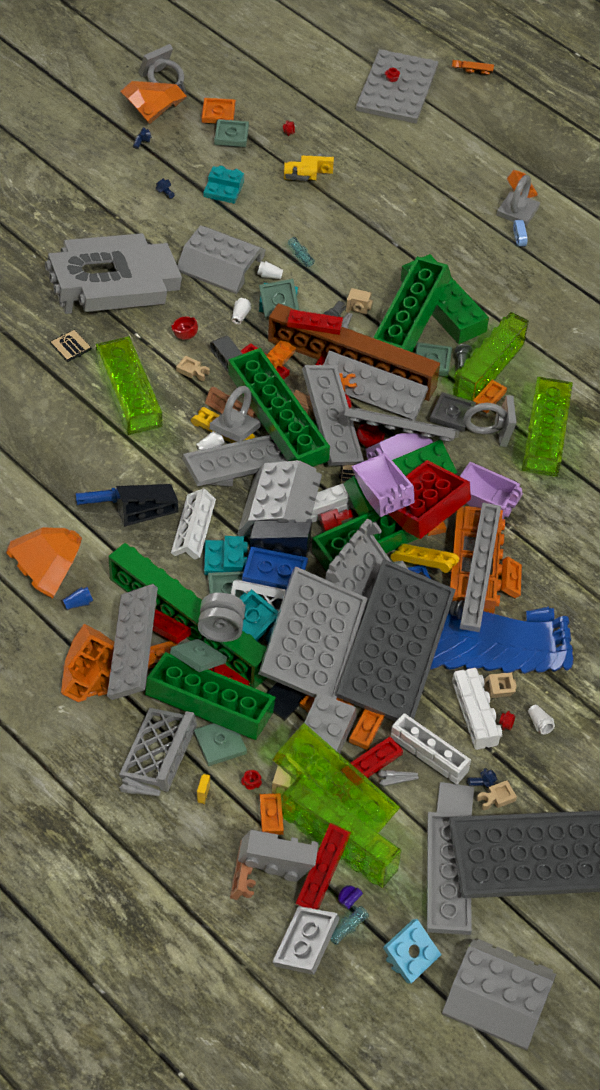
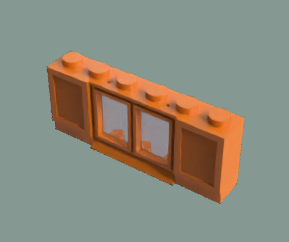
M465 506L456 511L453 553L459 557V562L452 566L450 574V587L456 589L452 602L465 601L481 508ZM500 510L483 610L494 614L495 606L499 607L500 595H497V591L501 589V580L498 579V576H501L502 564H499V560L502 561L503 549H500V545L503 546L504 534H501V530L504 531L505 519H502L503 510Z

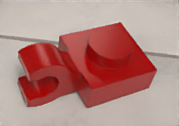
M334 508L318 514L323 532L342 525L341 521L349 519L353 515L351 510L345 509L338 512V509Z

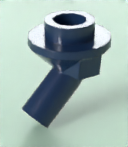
M145 127L141 129L133 144L135 149H139L141 142H150L152 136L149 129H145Z
M163 178L156 183L157 187L155 189L159 194L164 192L169 198L175 196L169 189L171 186L169 179L165 180Z
M484 768L480 773L481 777H468L467 779L468 786L485 785L487 788L496 785L495 781L498 780L494 771Z

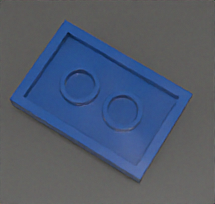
M251 547L242 581L286 590L293 569L298 567L306 570L308 558Z

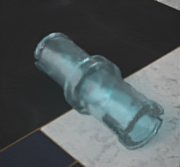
M296 237L289 239L288 245L295 252V256L300 258L306 267L312 266L315 260L308 253V249L302 246Z
M359 906L348 917L341 919V923L332 934L331 942L337 945L349 933H354L356 927L369 917L366 909Z

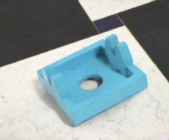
M418 919L410 921L383 947L388 955L386 961L393 964L392 970L400 973L406 983H413L441 956V953ZM414 944L419 948V954L416 958H412L409 955V948Z

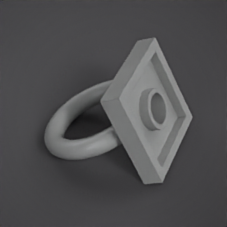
M170 44L144 55L139 70L141 77L148 75L150 82L159 83L154 77V72H159L164 67L170 66L178 74V80L175 84L180 85V81L184 82L182 68L176 62L170 60L173 51Z
M524 175L520 179L514 192L510 191L497 210L496 216L512 222L514 220H523L527 227L540 207V202L527 198L531 186V177L529 175Z
M240 386L233 391L226 402L223 414L210 422L209 428L239 443L259 429L261 421L246 415L251 404V391L247 386ZM244 393L241 410L233 409L237 398Z
M506 395L502 407L493 403H481L472 406L464 415V425L468 430L477 434H491L498 431L499 445L507 447L516 426L514 396ZM483 410L496 412L495 424L489 427L474 425L471 422V417Z

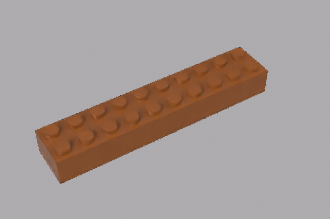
M279 303L270 314L268 341L278 344L280 340L289 342L292 346L296 347L295 352L317 360L321 356L326 358L328 352L332 351L425 385L429 388L424 398L427 401L430 400L437 388L440 362L344 327L341 328L340 335L287 327L290 310L295 309Z

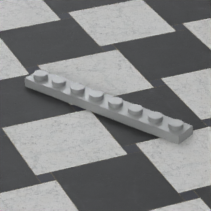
M482 503L460 629L480 632L501 510L499 505Z

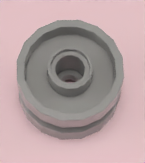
M212 593L205 596L201 601L198 621L199 632L207 639L218 642H229L238 639L243 630L245 604L238 597L228 593Z

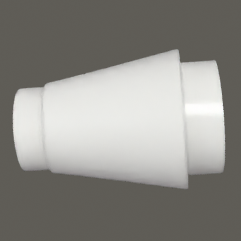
M261 261L257 275H261L262 278L281 280L283 269L267 261Z
M239 298L235 301L231 319L233 323L241 324L251 310L249 300Z
M212 431L197 443L196 447L199 451L221 446L225 442L221 434Z
M533 705L529 708L528 713L537 732L543 735L550 733L555 727L554 719L538 705Z

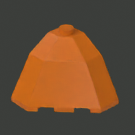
M131 81L120 91L149 125L171 105L176 107L187 97L177 84Z
M42 527L10 541L6 553L10 558L18 561L17 567L25 576L29 575L33 580L31 584L35 589L53 598L74 561L82 537L77 532L66 528Z
M86 624L82 626L73 639L65 659L61 688L63 695L81 702L86 700L87 697L94 695L102 696L108 693L114 641Z

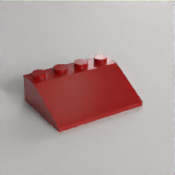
M426 460L406 476L414 486V503L389 513V515L406 532L421 539L471 500L470 481Z

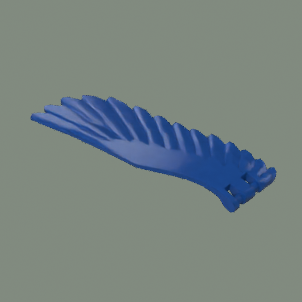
M483 611L480 632L460 629L461 620L448 613L430 669L444 665L446 669L451 670L466 665V669L484 667L486 671L502 668L503 673H511L519 669L523 674L533 670L541 673L548 669L555 672L562 667L567 671L573 665V647L570 645L572 640L570 628H568L569 618L561 616L549 622H527Z

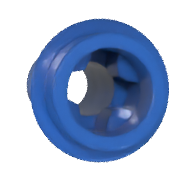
M81 587L63 599L67 610L90 605L89 603L93 601L88 587Z
M549 606L526 611L527 622H549L554 620V608H549Z

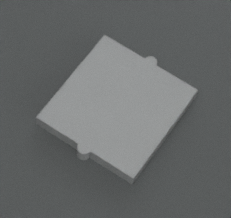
M440 782L436 813L469 814L471 816L474 787L459 785V783L456 785Z

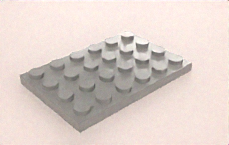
M379 49L356 105V111L417 124L435 76L438 61ZM389 68H396L400 72L396 82H389L386 79L385 71Z
M346 408L344 415L349 416L348 420L357 422L367 420L366 424L375 426L385 424V428L394 430L402 427L403 432L414 434L420 431L421 435L426 437L439 435V439L445 441H452L458 438L460 430L359 408Z
M295 567L292 571L258 674L316 698L317 693L336 699L337 696L335 694L350 655L367 598Z

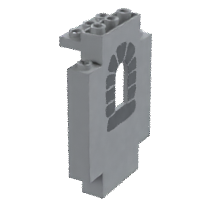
M143 233L64 240L61 252L48 253V260L45 261V269L49 271L50 282L54 284V293L58 295L59 305L63 307L65 314L72 313L73 300H79V304L83 306L85 312L165 304L167 291L180 290L182 276L168 243L148 245ZM113 262L116 271L91 274L83 271L82 267L88 264Z

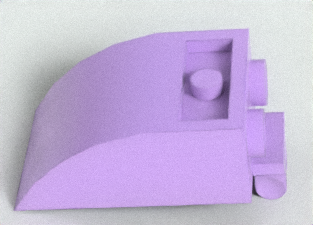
M418 433L397 434L367 448V458L369 460L386 453L393 460L435 441Z
M386 453L352 466L363 494L380 517L414 503V486Z
M469 462L460 477L470 481L471 500L467 504L470 507L482 508V503L499 505L501 510H503L502 519L509 517L512 507L515 508L523 495L519 483L472 462Z

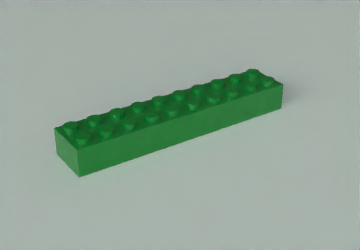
M123 543L108 556L110 580L126 592L154 584L158 588L155 609L190 627L191 635L187 637L188 640L200 639L227 656L225 664L248 680L250 687L257 688L267 678L258 674L267 647L258 643L252 635L242 631L238 639L229 642L207 639L198 630L202 600L192 590L186 589L177 579L170 577L164 569L158 568L148 557L142 556L136 548L130 547L126 543Z

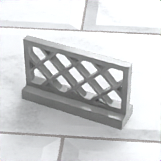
M149 708L119 774L120 778L128 777L138 782L159 786L161 791L168 792L193 736L194 729L197 726L194 713L186 711L185 715ZM153 715L162 718L161 721L153 725L150 722ZM174 720L181 721L180 724L174 728H171L168 724L169 722H172ZM166 725L168 730L158 735L155 729ZM153 731L155 737L144 741V734ZM172 735V742L163 745L161 739ZM158 741L161 747L150 752L148 746ZM145 748L148 753L137 758L136 752ZM164 752L166 754L165 758L156 762L153 756ZM151 758L154 764L142 768L140 763ZM138 765L140 768L135 773H128L129 768ZM154 769L158 770L156 778L147 777L146 773Z

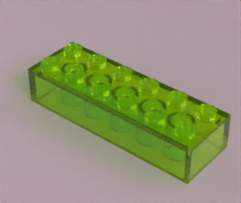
M513 312L503 317L500 325L493 328L491 335L483 340L480 348L475 349L473 356L465 361L462 369L456 371L454 376L456 380L452 391H454L453 395L473 401L491 380H495L524 346L529 320Z
M130 336L95 344L96 360L127 435L163 427L162 410Z
M537 376L521 471L558 477L573 382Z
M305 723L301 725L272 759L366 844H369L400 809L393 800Z
M298 777L283 793V818L287 822L298 826L305 835L313 837L319 842V845H321L330 823H334L351 832L340 860L350 864L354 871L361 872L372 884L383 888L396 874L399 868L401 849L301 777Z

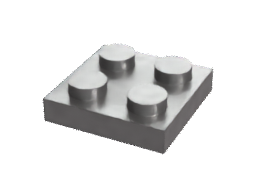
M442 392L430 416V422L464 432L466 429L463 421L464 415L469 408L476 405V402Z

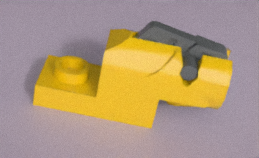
M301 155V162H285L284 180H316L317 173L333 174L334 157Z

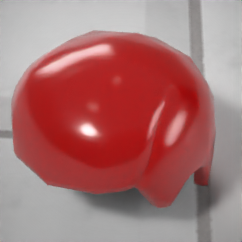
M180 317L171 325L173 334L181 340H189L198 332V323L195 317Z
M364 423L357 430V439L366 448L384 440L385 433L378 426Z

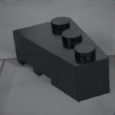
M171 484L116 486L117 510L124 527L178 513V499Z
M294 519L289 520V523H279L278 520H255L250 536V549L251 547L307 557L311 544L312 519H307L306 522H296Z

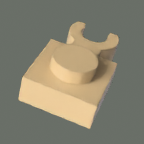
M185 356L176 366V372L190 378L195 375L201 381L205 380L204 374H210L208 367L201 366V362Z
M508 780L489 787L488 793L481 792L477 795V801H487L482 804V810H488L492 804L500 808L515 802L517 799Z

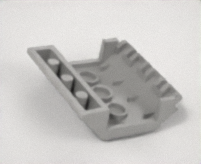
M200 225L184 245L177 267L182 274L237 294L244 285L246 271L256 258L257 262L262 261L266 249Z
M299 460L264 463L253 477L237 535L251 536L255 520H278L279 523H289V520L294 519L296 522H306L307 519H311L322 474L316 472V468Z
M366 519L360 529L349 540V543L339 552V556L334 558L326 572V580L366 597L365 608L383 559L391 562L373 536V534H380L382 530L376 522H372L369 519ZM403 561L392 562L408 569Z
M473 939L455 977L442 1015L527 1051L546 999L554 983L556 973H553L552 969L538 964L536 966L533 961L519 955L515 957L513 956L514 953L497 947L495 949L490 943L480 939L477 941Z

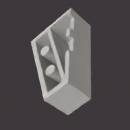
M250 830L242 838L238 857L239 862L244 863L248 867L264 870L268 874L284 877L287 881L297 882L316 864L319 842L312 841L310 845L299 843L298 838L291 837V841L277 839V834Z

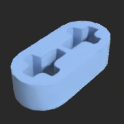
M514 220L513 231L518 247L527 246V232L524 221Z

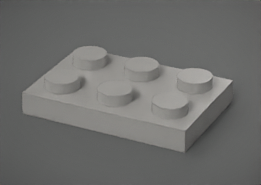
M298 906L273 960L275 967L314 975L340 919L338 914Z

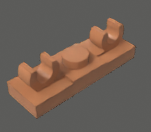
M210 387L205 404L223 414L230 395L216 387ZM236 400L233 409L240 411L243 403ZM249 408L246 415L256 419V414Z
M238 857L230 898L238 900L241 895L251 898L254 892L249 891L247 886L253 888L256 885V881L252 879L247 880V876L251 874L253 868L239 862Z

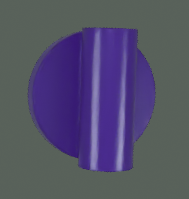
M347 885L339 893V903L349 910L363 892L359 888Z

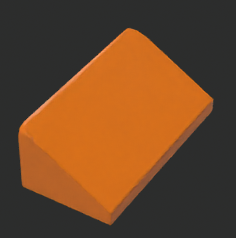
M513 170L508 176L507 180L514 191L520 179L526 173ZM532 183L527 198L538 195Z

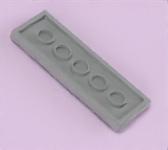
M332 351L328 352L323 364L337 365L339 374L342 373L344 378L348 374L356 375V378H352L350 383H356L358 387H345L346 392L344 393L349 397L410 420H416L429 389L425 385Z
M305 365L302 371L318 429L330 445L328 465H356L364 462L353 421L348 420L349 416L344 415L345 409L349 407L337 365Z
M270 435L244 440L241 443L235 442L183 454L182 458L197 486L257 473L264 463L287 461Z
M154 584L121 594L107 697L111 700L145 690L158 590Z
M428 812L427 932L471 935V898L462 899L448 822L450 817L470 816L469 814Z

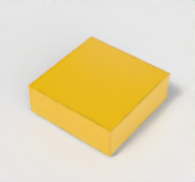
M203 774L201 776L197 789L198 803L205 804L210 788V775Z

